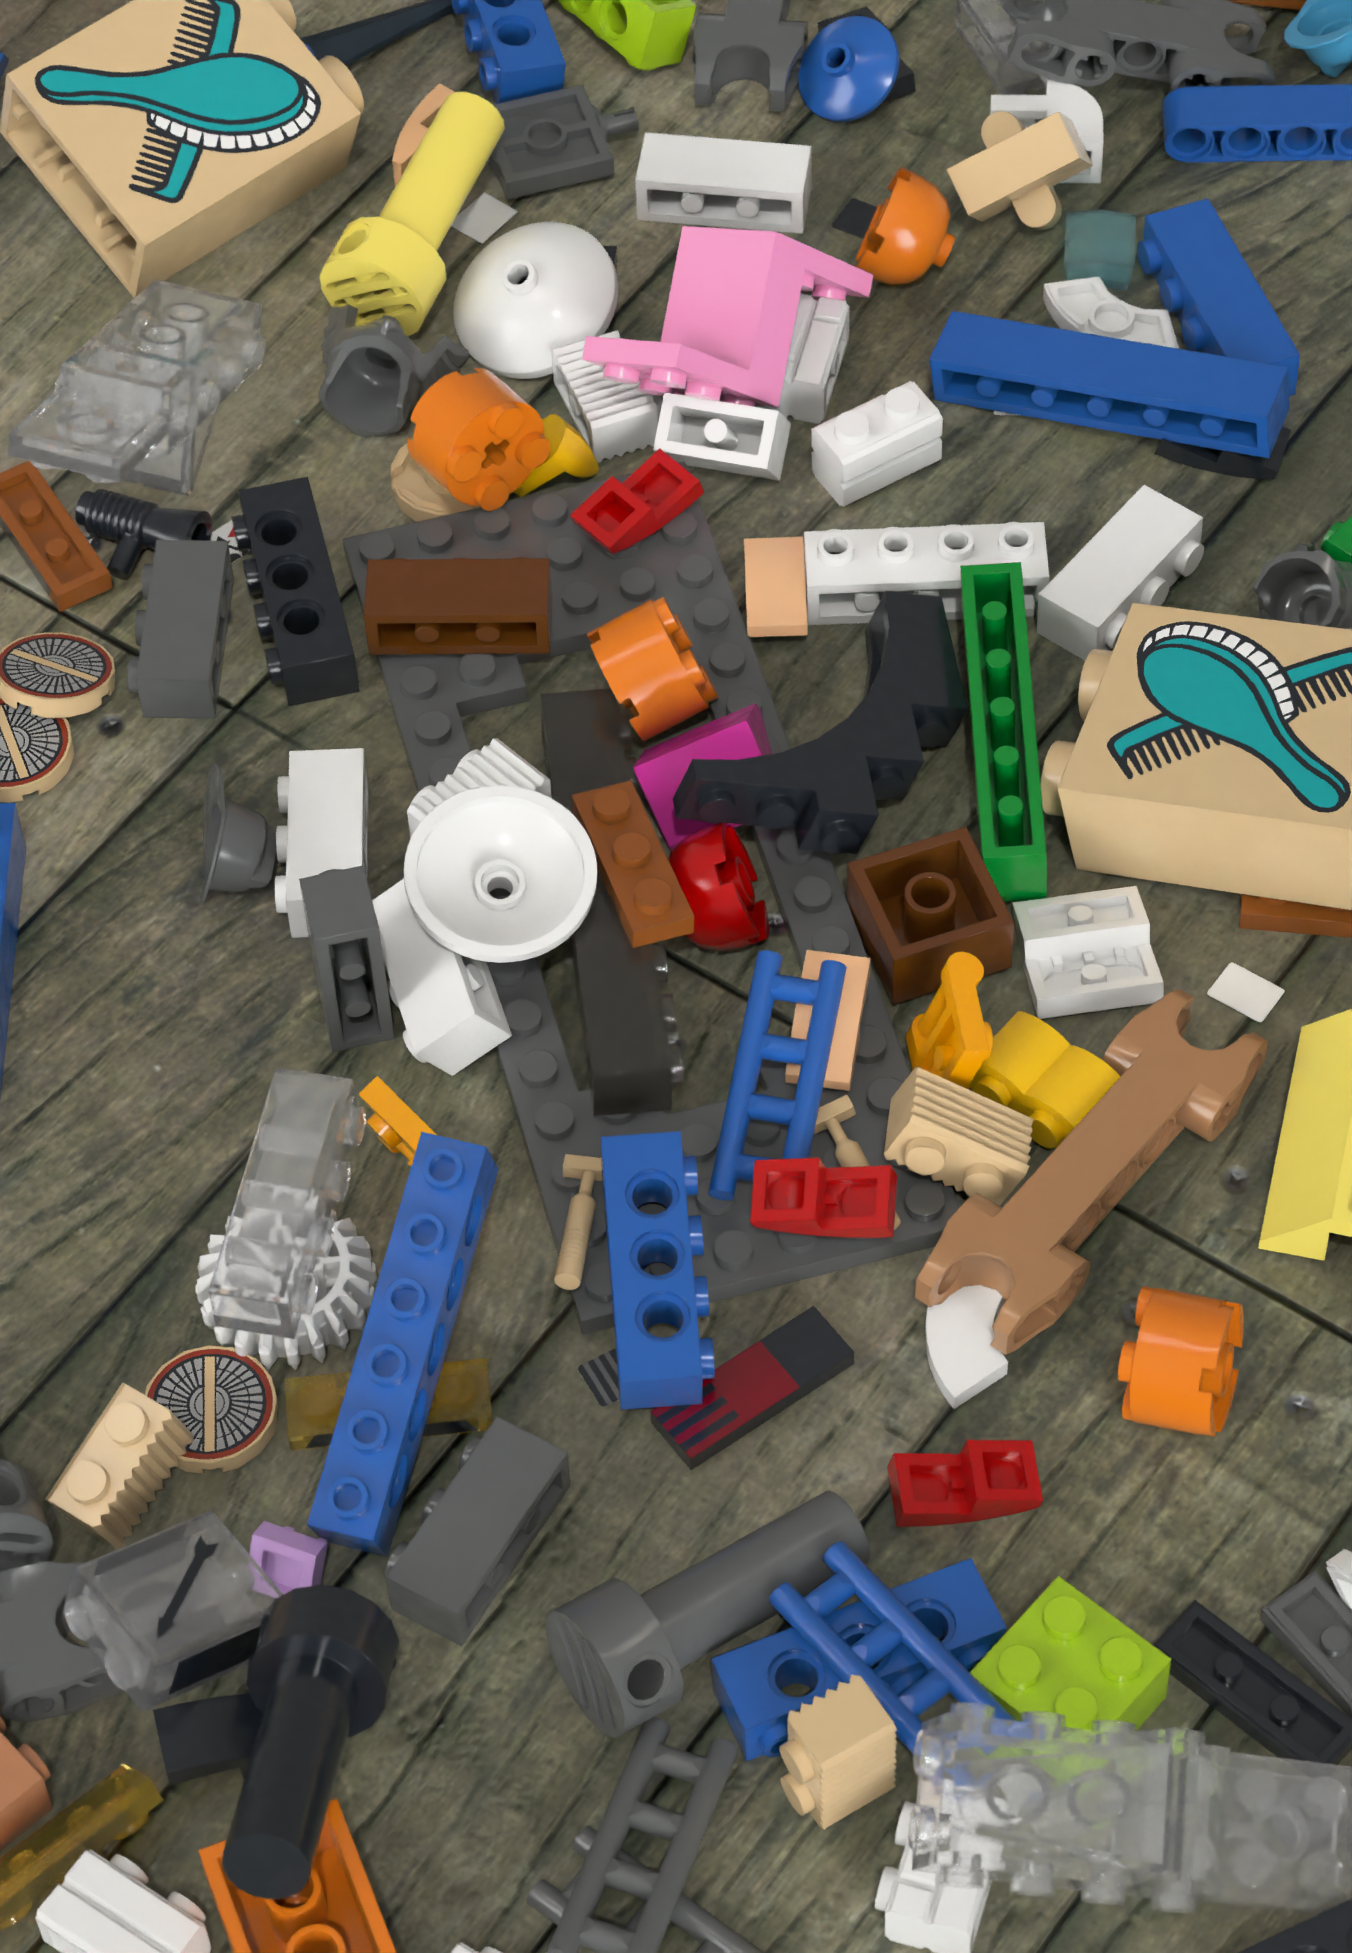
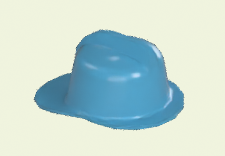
M1307 0L1298 15L1284 31V41L1292 48L1303 49L1307 57L1315 65L1320 66L1328 77H1337L1352 62V0Z

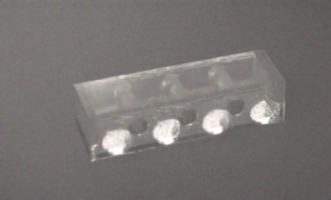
M276 1067L208 1290L217 1327L295 1339L301 1315H311L318 1291V1277L313 1274L318 1257H328L333 1242L334 1219L330 1218L334 1201L343 1202L348 1191L350 1163L346 1162L349 1148L350 1145L359 1146L361 1144L365 1130L366 1109L365 1107L357 1106L353 1079Z

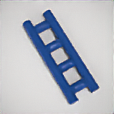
M763 950L758 952L708 1191L711 1197L720 1200L734 1199L737 1180L753 1182L755 1160L773 1159L743 1154L750 1119L789 1125L782 1159L810 1157L847 969L843 963L834 960L823 961L818 980L780 975L783 957L773 951ZM774 1000L813 1006L806 1039L767 1034ZM762 1059L801 1065L794 1099L755 1093Z
M843 1541L833 1544L825 1552L822 1559L835 1574L808 1595L803 1597L790 1582L781 1584L770 1595L769 1603L845 1683L849 1684L851 1675L863 1678L893 1720L897 1729L895 1731L897 1738L958 1802L967 1800L980 1785L979 1780L967 1767L994 1745L999 1743L1013 1759L1022 1756L1033 1744L1034 1738ZM853 1595H856L881 1623L850 1646L824 1618ZM902 1643L929 1672L897 1696L871 1667ZM950 1693L977 1722L945 1746L918 1717Z

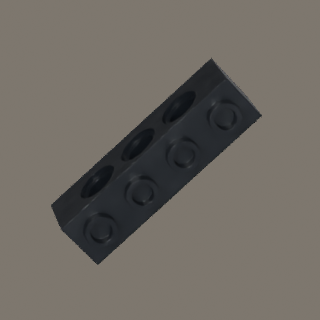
M308 477L238 490L242 515L232 516V524L238 551L250 549L252 557L251 559L242 560L249 595L261 593L263 603L253 604L260 640L272 638L274 648L264 649L271 684L283 683L288 706L360 692L354 650Z

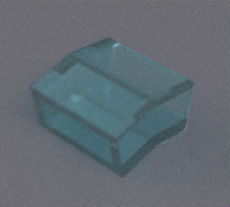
M1107 210L1067 212L1064 258L1067 281L1100 276L1105 287L1127 290L1135 267L1136 215Z

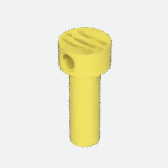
M454 92L447 96L379 217H360L349 223L325 263L319 278L322 292L331 306L339 307L349 304L358 309L356 326L371 323L387 315L398 320L407 337L419 331L447 279L445 264L437 250L505 129L502 116L489 101L468 92Z

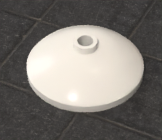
M540 222L521 226L501 235L487 245L474 258L463 274L454 300L453 316L457 335L464 348L468 349L470 356L479 365L492 373L516 379H530L553 374V349L586 340V336L596 337L602 335L607 330L617 306V273L604 247L595 237L581 228L559 222ZM527 278L526 281H524L521 284H518L521 280Z
M489 785L476 787L444 800L433 808L419 823L410 839L405 854L404 886L406 896L421 926L430 936L448 949L460 955L485 962L523 961L556 948L566 941L582 924L591 908L596 891L597 861L594 848L588 834L577 818L552 798L517 786ZM496 888H503L508 890L510 895L504 899H496L489 892Z

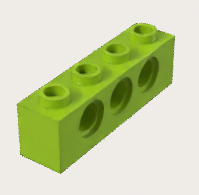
M558 0L566 11L576 15L593 30V33L598 38L606 41L624 56L628 64L639 70L647 71L654 70L660 66L681 63L697 6L691 0Z

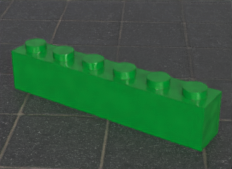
M1021 562L960 566L962 623L980 856L1004 902L1047 898V853Z

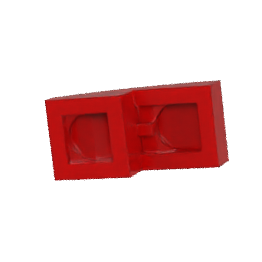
M659 448L623 483L611 476L570 514L572 522L607 551L614 554L640 542L665 526L704 494V491L696 477Z
M819 1157L755 1160L750 1223L755 1228L803 1235L847 1238H893L897 1174L891 1165L826 1168Z
M966 1440L960 1454L894 1453L887 1466L897 1527L938 1526L993 1519L1039 1508L1043 1502L1032 1440Z

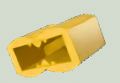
M1018 1011L993 1037L990 1057L988 1060L983 1061L971 1081L970 1088L979 1095L1033 1118L1034 1121L1031 1126L1033 1130L1030 1135L1032 1139L1045 1148L1056 1149L1121 1076L1096 1055L1083 1048L1070 1045L1059 1032L1046 1022L1029 1013Z

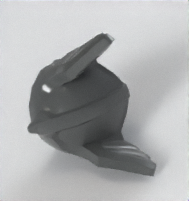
M349 304L339 307L332 306L329 310L328 326L323 330L325 340L321 345V349L323 351V363L327 365L325 379L318 394L324 409L356 435L363 437L381 436L399 431L404 425L408 412L412 410L418 396H422L443 376L455 371L460 373L459 367L470 355L468 349L461 347L443 334H434L425 346L418 349L405 335L397 319L384 315L371 323L356 326L357 308Z
M1298 543L1294 551L1291 550L1290 552L1278 554L1276 558L1267 562L1262 567L1261 573L1253 586L1254 592L1258 595L1261 619L1352 630V564L1350 562L1333 560L1324 551L1315 549L1314 544Z

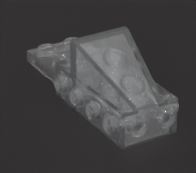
M155 279L60 365V375L55 383L53 394L9 433L8 456L28 460L32 465L41 469L61 468L86 474L87 478L95 482L111 483L126 481L189 496L195 486L218 406L232 392L235 393L239 389L240 384L254 370L257 371L263 363L266 352V340L260 336L262 304Z
M952 1703L951 1713L947 1712L922 1722V1730L918 1733L914 1748L913 1761L915 1773L918 1775L917 1803L912 1809L909 1820L908 1842L910 1849L913 1850L912 1871L939 1874V1885L980 1889L983 1888L984 1879L1011 1882L1010 1893L1034 1897L1055 1896V1887L1081 1890V1901L1103 1905H1125L1126 1896L1151 1898V1909L1172 1913H1196V1902L1206 1901L1318 1915L1352 1898V1767L1230 1752V1747L1205 1744L1204 1732L1187 1728L1171 1727L1136 1731V1725L1133 1723L1096 1720L1092 1721L1091 1730L1065 1727V1715L1039 1711L1022 1712L1021 1721L996 1719L995 1707L978 1703Z

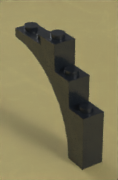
M885 591L865 629L868 672L864 698L851 715L819 738L781 753L739 760L692 759L673 797L676 819L698 820L713 824L725 822L764 826L770 829H795L799 849L826 851L832 854H857L879 816L875 799L903 800L924 762L921 746L946 748L968 710L942 597Z

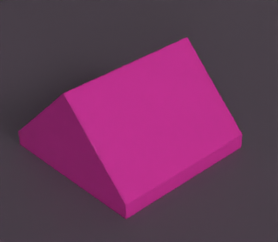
M756 703L645 749L634 765L635 774L671 850L689 835L715 825L705 821L676 819L673 797L692 759L739 760L772 754L762 713ZM725 823L726 827L729 826V825H731L733 828L738 827V826H740V825H743V824Z

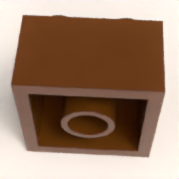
M966 827L847 863V903L857 930L892 1004L938 991L942 984L941 971L949 957L956 952H967L977 957L984 968L983 976L1012 967L1014 921Z

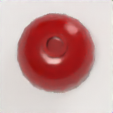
M725 822L701 829L682 839L670 852L668 860L694 914V933L685 936L699 947L714 951L746 947L768 939L770 926L765 900L763 899L755 903L752 882L757 881L758 877L748 852L736 830L731 825L726 827Z

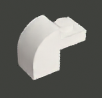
M1046 79V95H991L990 115L999 111L1008 112L1021 120L1025 128L1056 112H1060L1071 119L1093 166L1060 183H1101L1103 115L1099 104L1087 91L1074 84Z

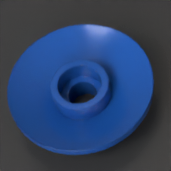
M865 16L842 18L826 26L810 42L800 63L798 83L805 104L821 118L833 122L853 121L872 112L888 96L898 75L900 56L895 38L880 22ZM845 57L844 62L837 67L838 63Z

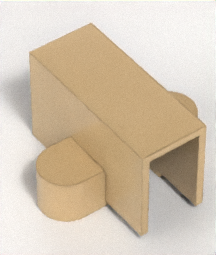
M999 111L992 113L985 119L981 129L982 139L987 149L947 169L968 216L983 222L1014 206L1020 220L1027 226L1036 230L1052 228L1059 221L1062 212L1061 203L1053 186L1093 166L1072 120L1060 112H1056L1025 128L1021 120L1008 112Z

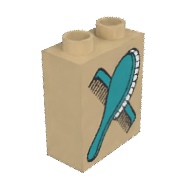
M132 0L6 74L0 133L134 299L346 169L359 119L364 111L362 92L352 73L339 59L328 55L318 61L295 34L296 17L289 0Z
M1132 603L1113 651L1093 649L1085 660L1078 692L1079 713L1084 724L1076 743L1055 741L1047 753L1041 777L1042 807L1047 815L1064 817L1076 869L1352 910V630Z

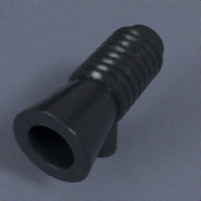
M102 488L97 489L95 492L85 491L80 496L76 506L75 519L77 524L85 526L89 534L119 542L107 566L110 574L118 579H128L141 550L148 547L155 550L156 540L211 541L212 519L207 511L159 508L156 503Z

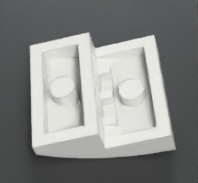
M1137 886L1012 903L1021 958L1037 1018L1044 1019L1153 1004L1164 997V982L1150 945V923Z

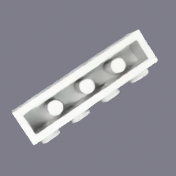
M1008 522L1005 524L980 525L951 524L946 526L888 527L856 530L830 529L826 531L804 532L808 625L869 623L885 591L942 597L947 620L962 619L960 566L1021 562L1026 617L1037 616L1038 595L1049 584L1044 522Z

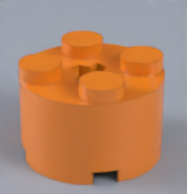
M473 368L477 373L464 376L455 371L436 381L417 402L410 419L416 424L413 441L407 437V448L412 459L458 501L466 505L480 506L485 511H494L505 504L509 494L515 491L528 478L534 468L545 462L550 452V442L544 437V425L538 412L491 371L484 368Z
M664 597L656 601L650 599L587 633V637L592 642L590 644L592 651L619 704L623 703L626 709H631L634 718L629 721L643 742L709 708V703L719 698L705 668L699 665L693 652L689 649L693 644L678 615L673 613Z
M1143 1286L1138 1296L1135 1313L1136 1326H1140L1137 1342L1125 1341L1118 1366V1380L1128 1383L1123 1399L1122 1417L1135 1423L1216 1437V1432L1221 1433L1228 1418L1237 1384L1239 1370L1233 1369L1234 1347L1242 1348L1244 1313L1242 1304L1174 1290Z

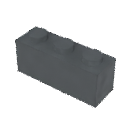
M156 540L153 564H144L142 593L144 600H147L146 610H137L135 618V639L137 646H140L139 657L131 656L128 664L130 693L139 694L143 717L215 719L234 586L228 541Z
M364 866L343 870L331 869L319 875L299 879L317 990L332 1052L395 1039L379 925Z
M499 1417L495 1418L483 1437L476 1435L469 1441L459 1461V1472L447 1489L441 1487L433 1493L424 1509L421 1527L410 1543L402 1541L394 1549L384 1572L392 1610L460 1646H463L571 1486L568 1452Z

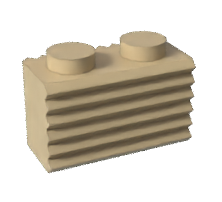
M915 1067L891 1098L884 1155L886 1160L896 1159L898 1166L907 1165L910 1171L921 1174V1176L931 1175L933 1181L942 1180L944 1186L954 1185L956 1192L964 1190L968 1197L979 1193L1000 1206L1024 1178L1029 1169L1027 1164L1031 1157L1028 1154L1031 1150L1029 1145L1032 1140L1030 1135L1033 1130L1031 1126L1034 1119L922 1068Z
M122 1383L45 1499L68 1520L115 1549L126 1547L124 1537L133 1535L132 1526L141 1523L139 1514L148 1512L147 1503L156 1500L155 1491L164 1489L162 1479L170 1478V1468L179 1466L177 1456L186 1454L185 1445L194 1443L193 1435L168 1408L129 1385Z
M851 1675L849 1684L839 1682L837 1691L826 1689L825 1698L814 1696L812 1705L802 1703L800 1712L789 1711L787 1719L788 1742L779 1747L780 1754L789 1773L781 1777L780 1782L787 1799L798 1814L803 1816L810 1812L819 1827L824 1830L896 1787L894 1784L896 1781L894 1777L896 1775L894 1771L896 1769L894 1764L896 1760L894 1757L897 1756L895 1750H897L895 1747L897 1743L895 1731L897 1729L891 1717L861 1676Z

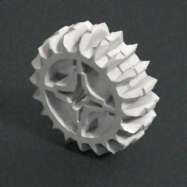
M277 1196L272 1211L262 1213L259 1208L251 1203L248 1211L249 1219L242 1222L228 1216L227 1224L225 1225L227 1235L210 1234V1242L208 1243L209 1254L199 1256L198 1272L200 1278L197 1279L198 1284H196L195 1288L198 1302L202 1304L201 1313L203 1321L209 1330L214 1329L216 1340L222 1347L234 1345L236 1353L240 1356L248 1354L253 1357L259 1353L261 1363L268 1370L278 1357H287L289 1365L296 1371L301 1361L300 1356L311 1353L315 1359L323 1363L326 1356L325 1346L331 1344L346 1350L347 1343L349 1342L347 1330L363 1332L364 1324L366 1323L365 1311L370 1310L375 1293L374 1287L377 1281L375 1263L371 1262L370 1245L364 1236H357L356 1226L352 1223L350 1217L337 1221L336 1212L331 1208L330 1204L313 1213L312 1205L305 1196L295 1209H286L285 1203ZM288 1269L291 1281H288L289 1295L284 1297L282 1285L285 1284L284 1272Z

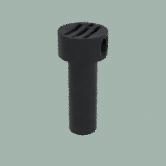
M326 1585L295 1588L276 1598L261 1620L257 1648L248 1663L246 1685L255 1706L263 1713V1717L222 1856V1867L227 1878L238 1889L255 1897L266 1899L288 1898L300 1892L307 1884L347 1737H352L371 1727L385 1709L391 1672L397 1663L399 1638L391 1619L373 1601L349 1589Z

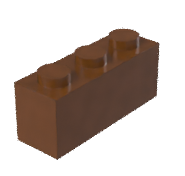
M516 557L506 559L395 558L368 560L364 622L369 655L550 653L553 601L550 559Z

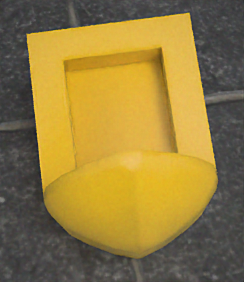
M550 414L542 419L544 437L550 442V452L545 462L534 468L528 478L513 491L519 497H523L564 471L580 478H589L599 472L598 462L587 441L573 426L556 414Z

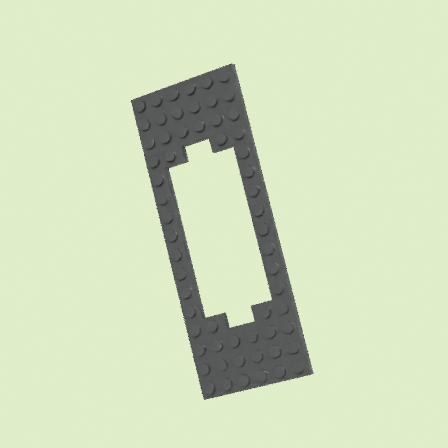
M685 461L678 463L688 471ZM633 473L615 478L623 483ZM608 479L507 501L503 506L494 511H485L480 507L343 538L345 557L363 616L368 560L395 558L506 559L516 557L550 559L553 596L550 653L376 655L417 793L429 785L436 787L438 782H444L446 776L453 774L461 759L471 751L461 717L528 701L527 686L520 664L589 649L592 642L587 637L588 632L650 599L656 601L662 597L666 599L673 613L677 614L693 644L689 649L693 652L699 665L705 668L719 695V698L710 702L709 708H707L711 721L756 703L762 713L772 754L791 749L750 637L747 636L746 626L699 499L650 536L614 554L607 551L572 522L570 514ZM749 825L801 972L807 950L868 958L829 852L799 849L795 829H770L764 826ZM496 888L491 890L489 894L496 899H504L510 895V892L503 888ZM537 958L504 963L487 962L512 1034L510 1038L496 1046L495 1050L558 1257L570 1200L579 1193L581 1179L563 1177L565 1154L601 1158V1137L681 1131L683 1156L695 1155L697 1164L698 1195L687 1196L688 1216L701 1215L704 1255L692 1256L694 1277H707L709 1303L935 1247L947 1221L960 1208L952 1185L944 1186L942 1180L933 1181L931 1175L921 1176V1174L910 1171L907 1165L898 1166L896 1159L886 1160L884 1149L891 1098L910 1075V1071L871 965L860 1023V1042L850 1091L823 1088L819 1107L848 1095L855 1108L856 1115L840 1122L847 1138L859 1144L870 1166L891 1165L896 1172L895 1211L901 1220V1224L894 1230L893 1238L814 1236L753 1227L750 1223L753 1182L737 1180L735 1195L732 1200H720L708 1194L727 1100L667 1114L654 1073L578 1091ZM762 1059L758 1078L763 1091L756 1093L794 1099L797 1084L785 1082L787 1063ZM750 1119L743 1154L782 1159L789 1125ZM828 1128L813 1136L809 1158L819 1157L826 1168L841 1167L835 1157L836 1143ZM594 1181L592 1197L596 1202V1209L581 1284L577 1289L569 1290L582 1335L614 1327L602 1181ZM648 1202L637 1209L643 1213L654 1215L664 1212L667 1207L657 1202ZM662 1262L650 1263L642 1268L646 1273L656 1276L667 1274L673 1270L671 1266Z

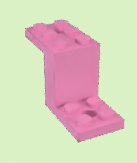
M683 226L661 341L586 336L582 360L605 368L603 377L606 379L628 384H638V381H640L638 390L651 395L664 397V392L752 407H755V405L779 407L800 293H812L811 296L815 300H818L820 297L843 301L846 300V296L869 297L873 274L775 231Z

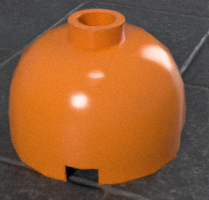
M900 167L887 187L888 190L892 191L889 199L885 198L882 205H878L855 259L857 260L855 267L873 274L874 281L887 285H907L916 281L926 273L932 264L942 268L956 239V236L947 233L950 210L945 196L936 185L921 175Z

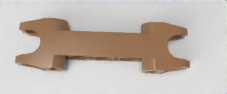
M1181 989L1168 993L1147 1009L1136 1014L1113 1039L1102 1058L1121 1077L1003 1208L979 1193L972 1195L947 1221L939 1241L916 1279L915 1298L932 1307L943 1303L950 1295L962 1287L982 1285L998 1291L1006 1302L999 1310L998 1318L992 1326L994 1338L990 1346L1005 1355L1014 1352L1034 1336L1052 1326L1079 1295L1089 1276L1091 1262L1076 1254L1075 1251L1185 1127L1209 1142L1215 1140L1237 1116L1247 1091L1265 1062L1269 1041L1252 1032L1244 1034L1236 1042L1224 1049L1206 1051L1190 1045L1182 1035L1191 1019L1190 1006L1194 997Z

